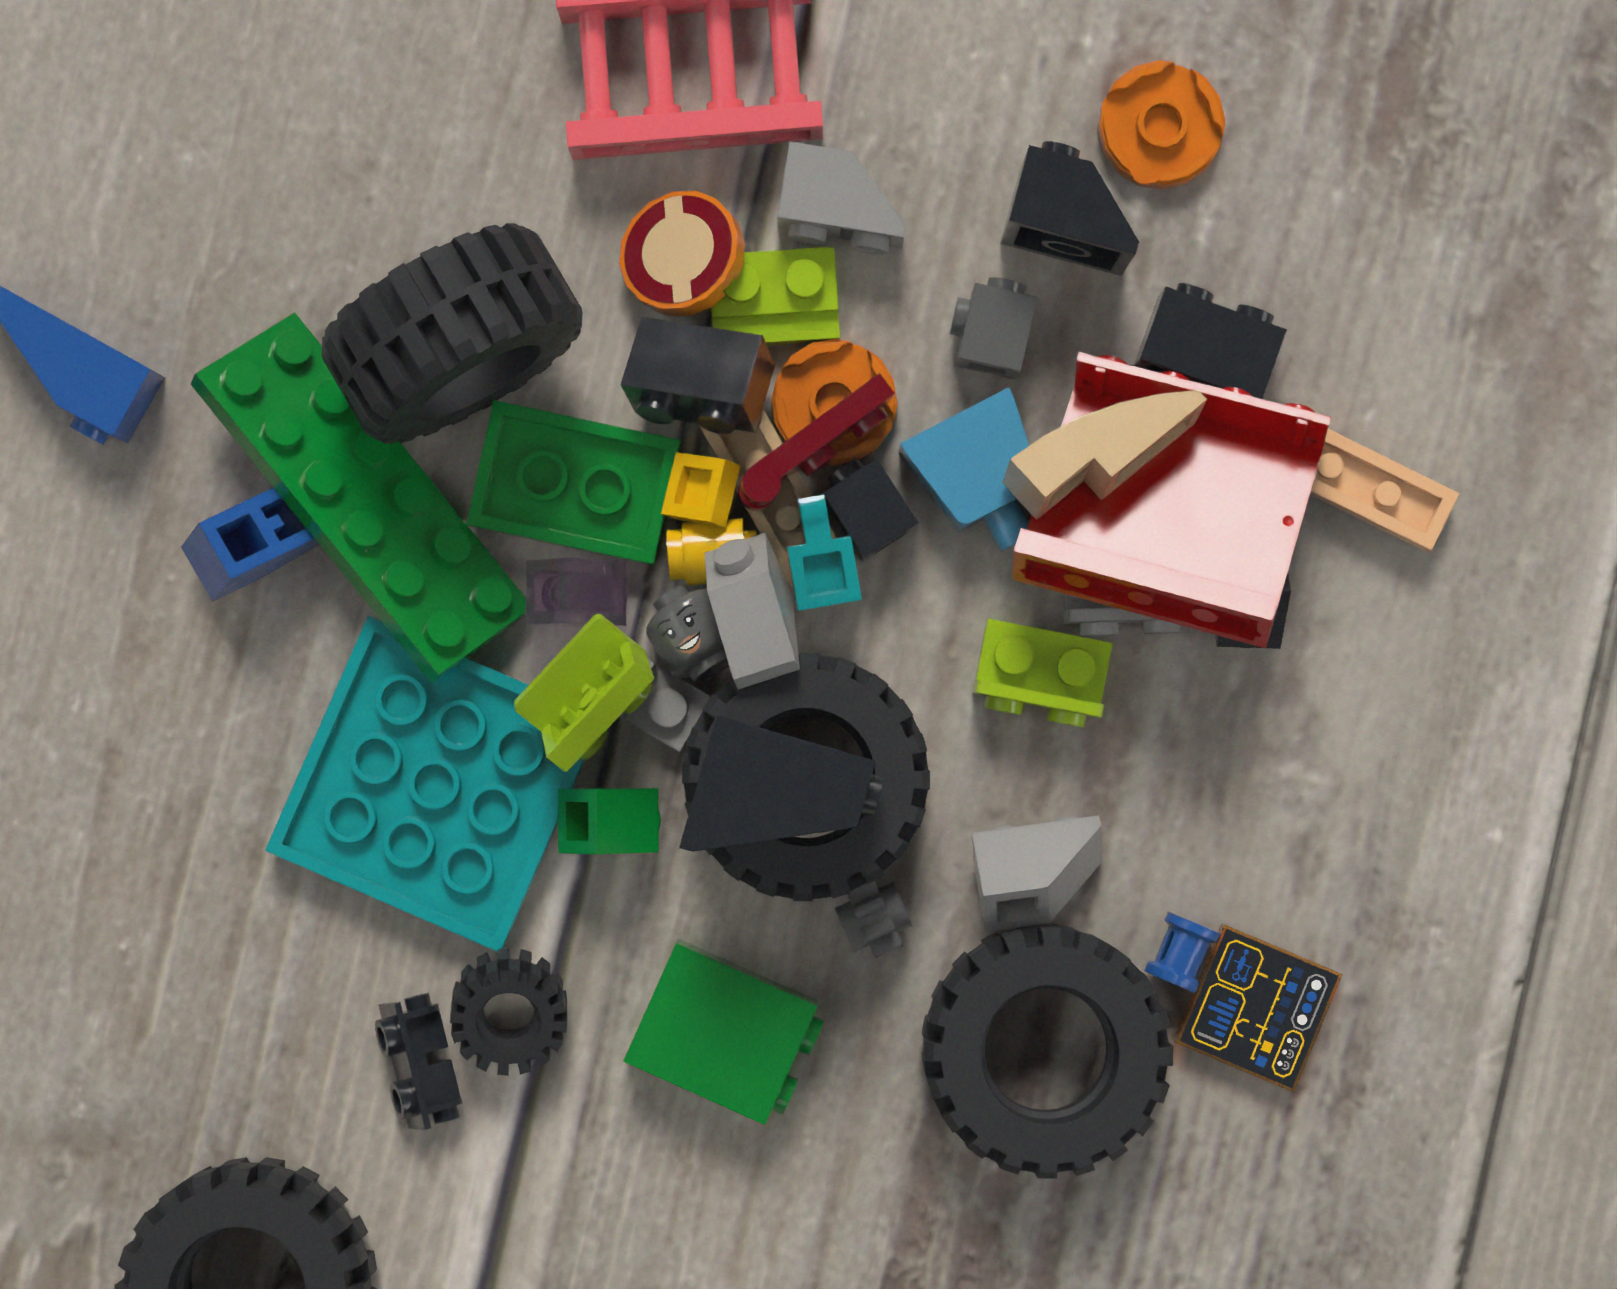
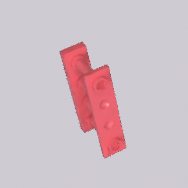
M556 0V8L562 24L579 22L586 111L580 113V120L566 121L567 146L572 159L580 160L788 143L789 141L823 140L821 101L808 102L807 95L800 92L793 5L811 4V0ZM768 7L775 96L769 99L770 105L744 107V101L737 99L730 10ZM705 12L712 101L706 104L707 110L681 112V106L674 104L667 15ZM642 17L649 106L643 108V115L618 117V111L611 109L604 20Z

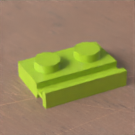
M834 247L744 252L743 268L737 280L735 281L732 278L729 286L723 290L726 295L715 306L711 307L713 328L763 335L767 346L806 344L840 339Z

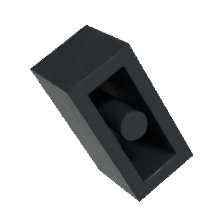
M1178 283L1176 290L1166 286L1156 300L1133 366L1158 373L1161 371L1177 372L1193 382L1220 389L1236 387L1247 391L1253 397L1263 399L1287 329L1272 324L1274 316L1262 309L1239 304L1236 311L1212 303L1214 295L1203 288L1186 283Z
M641 317L620 385L635 413L647 421L656 424H671L673 420L697 423L702 428L717 434H731L734 430L756 433L775 363L763 335Z

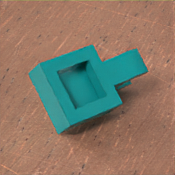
M824 495L797 499L805 544L786 547L797 610L801 611L862 600L851 536L832 539Z

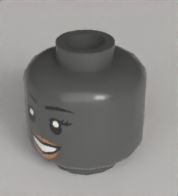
M685 584L679 585L664 593L654 602L653 605L657 613L649 621L646 627V634L666 668L674 677L679 679L691 677L696 684L714 677L729 667L707 588L690 592Z

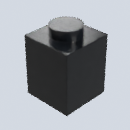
M856 458L826 478L832 486L823 493L826 505L845 535L851 536L852 545L863 562L917 528L919 524L877 458L863 466L859 458Z

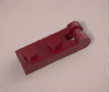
M880 373L751 466L745 472L738 488V498L741 504L752 511H763L769 508L779 493L781 482L801 469L805 476L809 477L838 455L832 445L852 431L859 440L882 424L889 417L883 408L888 405L895 395Z

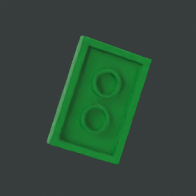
M493 400L466 525L655 566L665 521V515H662L661 511L675 454L680 452L681 440Z

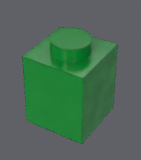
M658 788L558 789V853L589 855L659 853L661 816L658 809Z

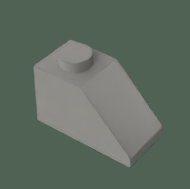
M766 533L744 540H731L717 549L705 552L707 593L737 688L741 689L800 670L792 590Z

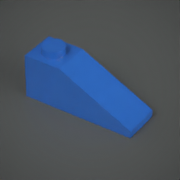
M0 286V322L56 405L75 415L70 427L102 445L105 444L109 435L129 443L165 377Z
M273 487L199 522L185 540L181 549L212 602L269 575L320 544Z

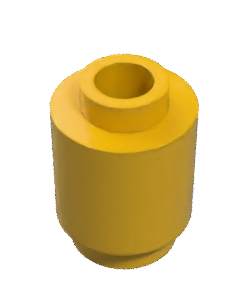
M743 518L728 519L726 528L696 522H683L682 529L667 530L670 580H686L687 586L707 585L705 552L717 549L731 540H744L756 536L757 530L744 531Z

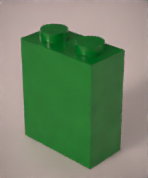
M678 939L623 1062L765 1125L772 1110L782 1115L785 1112L798 1082V1079L788 1075L798 1051L808 1056L810 1055L824 1020L814 1016L818 1007L817 1000Z

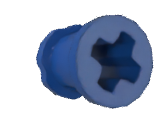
M1167 912L1164 921L1169 925L1155 960L1149 961L1144 971L1184 989L1196 992L1200 984L1196 977L1210 943H1218L1221 933Z

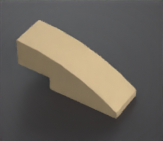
M1199 390L1162 393L1120 402L1081 416L1044 435L1012 457L1002 483L1036 520L1083 482L1102 500L1196 423L1207 399Z

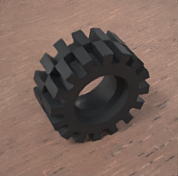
M509 948L498 949V960L491 961L486 952L477 957V967L475 969L468 964L461 971L460 982H455L450 1014V1023H452L451 1036L454 1044L461 1041L460 1054L466 1060H469L474 1054L477 1055L476 1067L485 1072L491 1062L498 1063L497 1075L509 1076V1064L517 1063L520 1075L531 1072L532 1059H536L539 1065L543 1066L550 1060V1048L558 1052L563 1043V1033H566L567 994L566 990L563 991V980L558 971L552 975L550 974V963L543 957L540 958L536 965L531 963L532 952L521 949L519 959H509ZM512 993L528 999L534 1008V1015L526 1026L505 1030L497 1028L488 1022L484 1014V1008L494 996Z

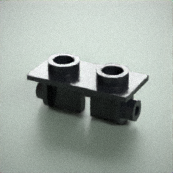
M429 992L405 998L407 1011L404 1012L401 1002L378 1004L382 1019L375 1021V1032L379 1048L384 1057L391 1056L397 1081L392 1082L390 1085L392 1103L400 1120H407L409 1129H430L431 1124L428 1114L431 1113L434 1124L459 1118L457 1105L463 1103L452 1059L428 1064L426 1053L448 1047L439 1004L431 1003Z

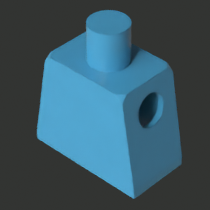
M1009 387L900 443L899 452L903 460L959 532L984 519L1002 552L1016 544L1021 528L1027 530L1029 522L1018 503L1019 500L1002 483L1010 459L1029 446L1014 396Z

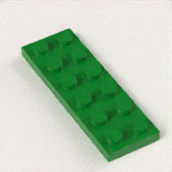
M295 312L195 373L190 385L431 683H434L521 620L533 608L531 603L404 446L398 441H395L393 444H385L366 435L322 359V345Z

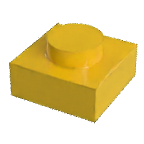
M676 452L661 514L676 520L726 528L741 465L726 459Z

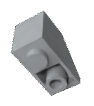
M789 141L777 214L778 229L789 230V239L806 244L823 245L826 243V237L852 240L851 249L868 254L886 255L888 254L889 247L902 249L906 224L852 151Z
M1099 815L1083 818L1062 817L1053 822L1018 827L1003 825L992 828L989 831L972 833L974 872L985 932L1049 924L1102 863V836Z

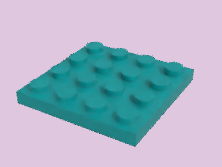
M367 616L265 851L498 952V949H504L558 825V789L574 788L585 760L579 758L567 772H564L546 758L541 731L520 716L514 707L515 699L529 684L469 658L465 659L434 683H431L382 621Z

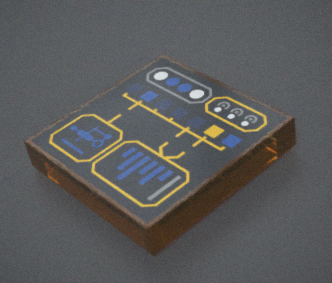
M1221 923L1218 933H1221L1218 943H1213L1198 978L1199 987L1191 995L1173 1041L1294 1093L1343 974Z

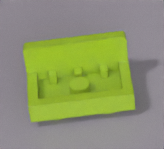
M595 614L515 699V711L541 731L546 758L564 772H567L579 758L587 760L599 750L607 737V729L623 712L626 714L632 713L645 701L652 687L651 682L654 680L646 650L603 615Z

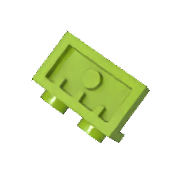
M988 618L986 619L972 694L986 696L985 709L1022 715L1023 705L1027 704L1049 709L1047 721L1084 728L1086 716L1092 718L1102 717L1104 705L1101 702L1113 643Z

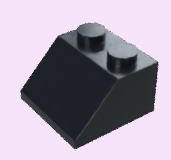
M1044 141L1041 148L1029 145L1019 171L1000 244L1122 276L1136 255L1139 240L1094 163L1080 159V151L1063 143Z

